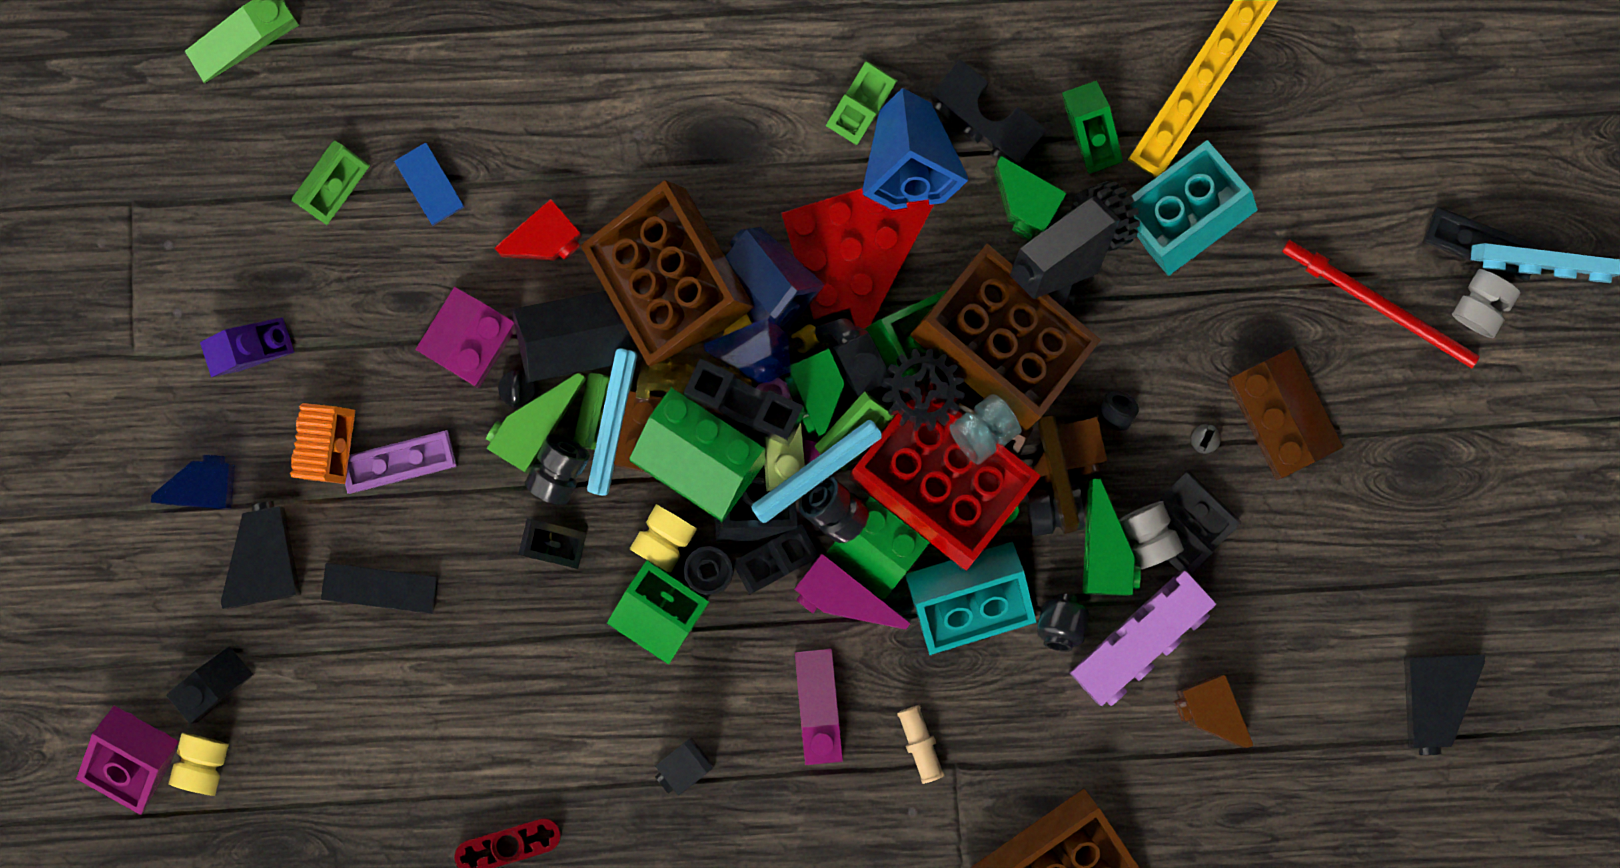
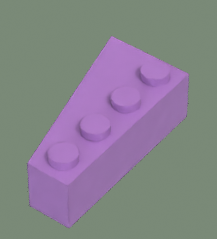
M1186 571L1178 572L1069 673L1099 706L1104 705L1106 702L1112 706L1127 693L1124 686L1134 677L1138 681L1145 677L1155 667L1152 661L1162 652L1166 656L1170 654L1182 642L1180 638L1182 634L1190 627L1193 631L1196 630L1210 617L1207 612L1216 603Z

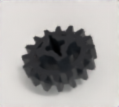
M916 348L911 351L909 360L903 354L898 356L896 361L899 367L890 364L886 372L892 378H884L881 387L890 391L883 395L882 401L892 402L893 406L888 412L890 416L897 413L902 416L899 425L903 426L909 420L913 422L914 431H918L922 423H926L928 430L933 431L936 427V420L945 426L950 420L948 413L951 415L957 414L960 407L955 402H961L965 393L956 389L962 386L964 379L960 377L954 378L953 374L958 368L956 364L949 367L944 364L947 355L943 354L937 360L933 358L932 349L929 348L925 356H920ZM919 367L915 375L901 377L908 370ZM936 373H938L942 377L944 382H941ZM924 378L925 391L928 394L923 402H921V389L918 388V385ZM902 398H905V399H906V401L909 403V405L911 406V408L908 407V406L904 403V401L902 400ZM941 402L945 403L938 410L927 413L929 406L932 404L940 405Z

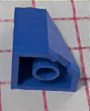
M902 88L879 110L862 189L863 195L891 210L907 208V202L929 200V205L945 203L968 181V175L932 103Z

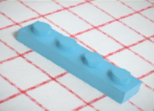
M1487 243L1472 245L1471 260L1482 261L1483 268L1505 270L1506 264L1519 266V273L1541 274V269L1554 270V277L1572 279L1576 278L1577 273L1589 274V281L1611 283L1612 277L1620 276V259Z

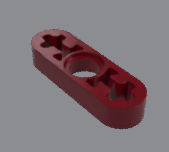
M541 818L467 840L461 843L455 851L454 859L458 868H496L552 851L560 843L561 829L552 819ZM539 825H544L546 830L553 829L554 836L549 839L550 845L544 846L542 841L532 842L529 845L533 851L525 852L526 844L524 837L519 832L520 830L527 829L528 837L539 832ZM504 835H511L518 841V852L512 857H505L498 851V841ZM491 840V852L497 862L489 863V856L478 859L477 867H472L470 862H463L462 856L467 854L466 847L472 846L474 851H481L487 849L484 841Z

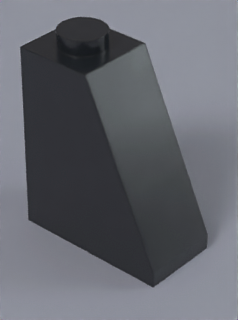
M1097 196L1091 197L1022 246L1010 276L1033 299H1036L1098 274L1120 219Z
M274 501L252 504V511L242 514L221 598L222 609H232L301 595L285 507H274Z
M1485 655L1404 658L1408 748H1419V755L1442 754L1441 747H1452L1484 667Z

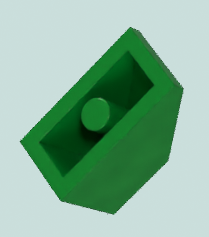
M1097 80L1062 92L1068 120L1088 174L1122 163L1123 159L1110 105Z

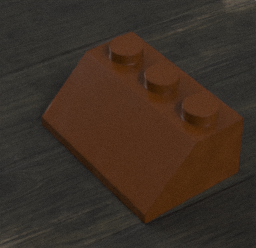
M1294 348L1227 380L1275 480L1282 479L1344 448Z

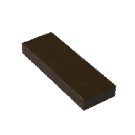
M1043 417L1039 419L1038 429L1063 533L1075 532L1079 527L1080 520L1055 417Z

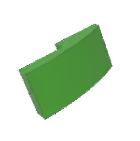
M866 61L833 112L826 127L858 145L898 80Z

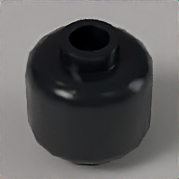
M1058 594L1057 599H1050L1043 603L1037 626V634L1044 640L1043 644L1047 648L1061 652H1070L1073 650V647H1077L1084 642L1089 621V611L1079 604L1080 599L1070 594Z

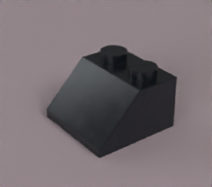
M763 466L724 521L721 522L714 517L716 542L754 541L796 529L798 527L796 501L766 523H762L752 510V505L770 492L766 491L765 469Z

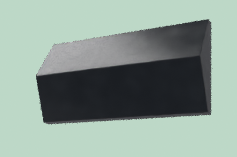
M606 291L511 309L527 383L613 366L617 349L634 351L637 353V361L644 360Z

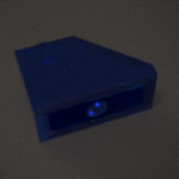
M768 317L704 344L705 351L722 365L759 385L771 382L777 377L791 372L788 334Z
M203 455L202 461H191L151 495V503L231 510L235 465L225 463V456Z

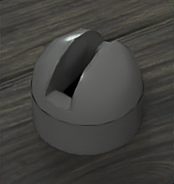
M1201 424L1191 433V445L1199 453H1211L1219 447L1221 434L1214 425ZM1207 429L1213 431V434L1206 448L1200 446V443L1204 439Z

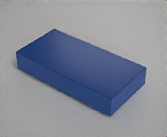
M427 143L420 145L394 161L432 226L464 208L463 203Z

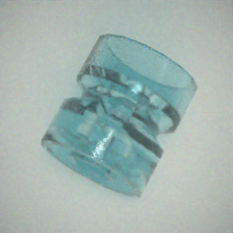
M990 394L978 403L974 408L975 414L965 413L950 424L949 427L960 449L976 464H981L993 455L997 450V444L1005 446L1021 434L1022 431L1011 409L995 394Z

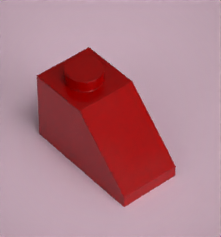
M550 199L495 247V250L501 257L555 261L561 256L565 260L580 247L577 241L582 235Z

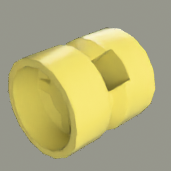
M656 504L646 521L649 530L639 532L630 550L671 574L681 557L678 548L688 545L697 528Z
M182 733L177 749V754L181 757V761L173 764L168 784L187 791L215 796L220 779V774L216 771V767L224 764L229 744L198 735Z

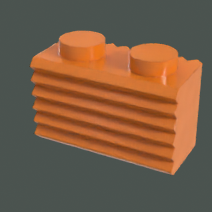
M302 403L299 406L301 411L298 413L296 420V430L298 433L295 435L297 441L294 445L296 448L293 450L291 457V467L293 469L290 472L291 477L345 484L355 410L337 406Z

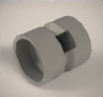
M1478 269L1468 286L1470 295L1462 296L1452 316L1471 330L1493 339L1505 321L1502 313L1512 309L1520 295V291L1501 277L1489 271Z
M1162 501L1142 507L1119 519L1127 540H1133L1135 543L1131 550L1137 565H1140L1141 569L1159 564L1184 550L1176 531L1167 527L1171 519Z

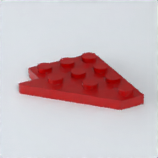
M863 188L781 213L794 257L825 284L809 305L814 320L850 310L854 326L864 329L872 324L934 207V204L929 205V200L907 202V208L891 210L864 196Z

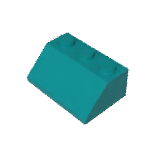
M1208 140L1133 194L1132 197L1135 202L1131 204L1132 209L1138 208L1139 214L1134 216V219L1140 220V226L1134 228L1138 231L1137 237L1147 252L1168 276L1258 210L1252 190Z
M1013 541L983 550L967 571L953 560L905 574L929 655L1037 623L1024 570Z

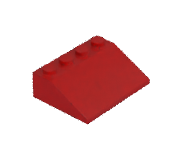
M922 383L918 387L921 389V402H923V400L928 394V392L925 391V385ZM941 402L940 405L932 404L929 406L927 413L938 410L945 403ZM959 411L956 415L948 413L950 420L945 426L936 420V427L933 431L928 430L926 423H922L918 431L913 430V422L909 420L903 426L899 425L902 416L898 413L882 432L881 439L870 447L854 467L848 479L967 571L1041 475Z

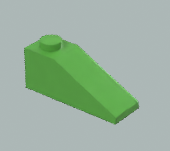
M251 0L186 49L185 53L203 82L206 83L293 30L299 24L284 0Z
M577 373L507 416L503 423L497 420L486 437V440L490 442L487 449L528 474L538 458L537 456L546 437L554 433L587 379Z

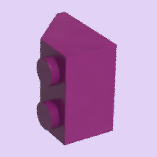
M454 287L415 350L479 389L514 334V322L481 301Z
M113 705L92 733L76 779L142 815L169 768L179 741L136 718L133 714Z

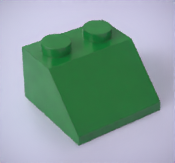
M1001 156L996 164L994 174L1007 222L1013 225L1011 231L1031 241L1033 237L1038 236L1047 229L1066 193Z
M870 496L865 502L869 509V518L863 531L855 539L847 543L834 542L824 556L877 598L884 601L930 542Z

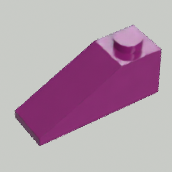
M821 554L794 589L800 594L796 601L812 614L818 608L826 614L904 630L910 625L907 620L823 554Z
M832 649L794 652L805 765L843 762Z

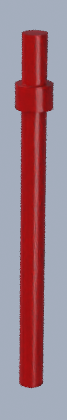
M1290 239L1283 247L1282 253L1306 267L1305 271L1314 277L1322 276L1471 369L1477 363L1479 355L1328 263L1329 259L1316 252L1313 254Z

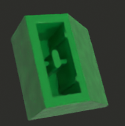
M830 349L789 366V376L784 378L793 401L800 399L804 406L805 415L802 422L808 435L815 433L818 440L822 439L828 431L845 384Z
M646 560L625 591L607 624L669 665L710 602Z

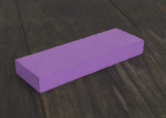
M448 430L349 455L345 482L347 494L457 467Z

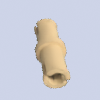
M916 705L899 711L897 715L900 718L909 743L906 745L908 753L913 754L921 782L925 784L940 779L945 774L942 772L933 746L936 744L935 738L929 735L920 710L921 707Z

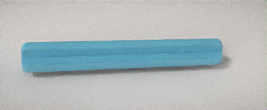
M617 349L615 352L587 486L588 492L603 496L609 493L615 466V455L637 361V353L631 350Z
M867 420L752 505V510L762 523H766L880 440L882 434L876 424L871 420Z

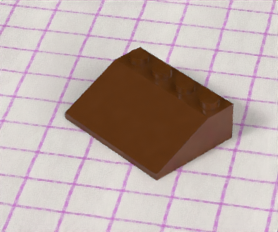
M667 180L661 182L580 245L648 366H653L725 330L754 308L753 303L686 188Z
M986 243L910 336L926 350L932 349L933 356L937 359L943 354L947 355L944 363L947 367L956 364L958 368L955 374L958 377L963 378L966 384L1023 432H1026L1043 416L1101 339L1048 294L1033 299L1010 276L1013 265Z
M1082 789L970 868L1139 867L1100 808L1087 791Z

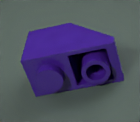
M283 317L225 329L200 342L211 377L242 371L294 353Z

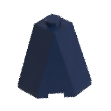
M762 227L742 229L731 240L730 246L732 249L725 257L754 305V308L749 312L762 340L767 344L782 341L825 284Z

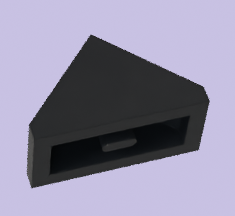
M527 518L518 555L578 569L587 533Z

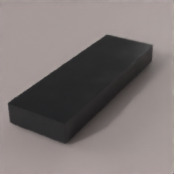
M1440 207L1435 208L1422 242L1483 265L1482 261L1471 260L1472 245L1487 243L1540 250L1542 247ZM1506 264L1505 270H1496L1525 282L1529 281L1531 274L1519 273V266Z
M326 563L321 600L433 614L438 577Z

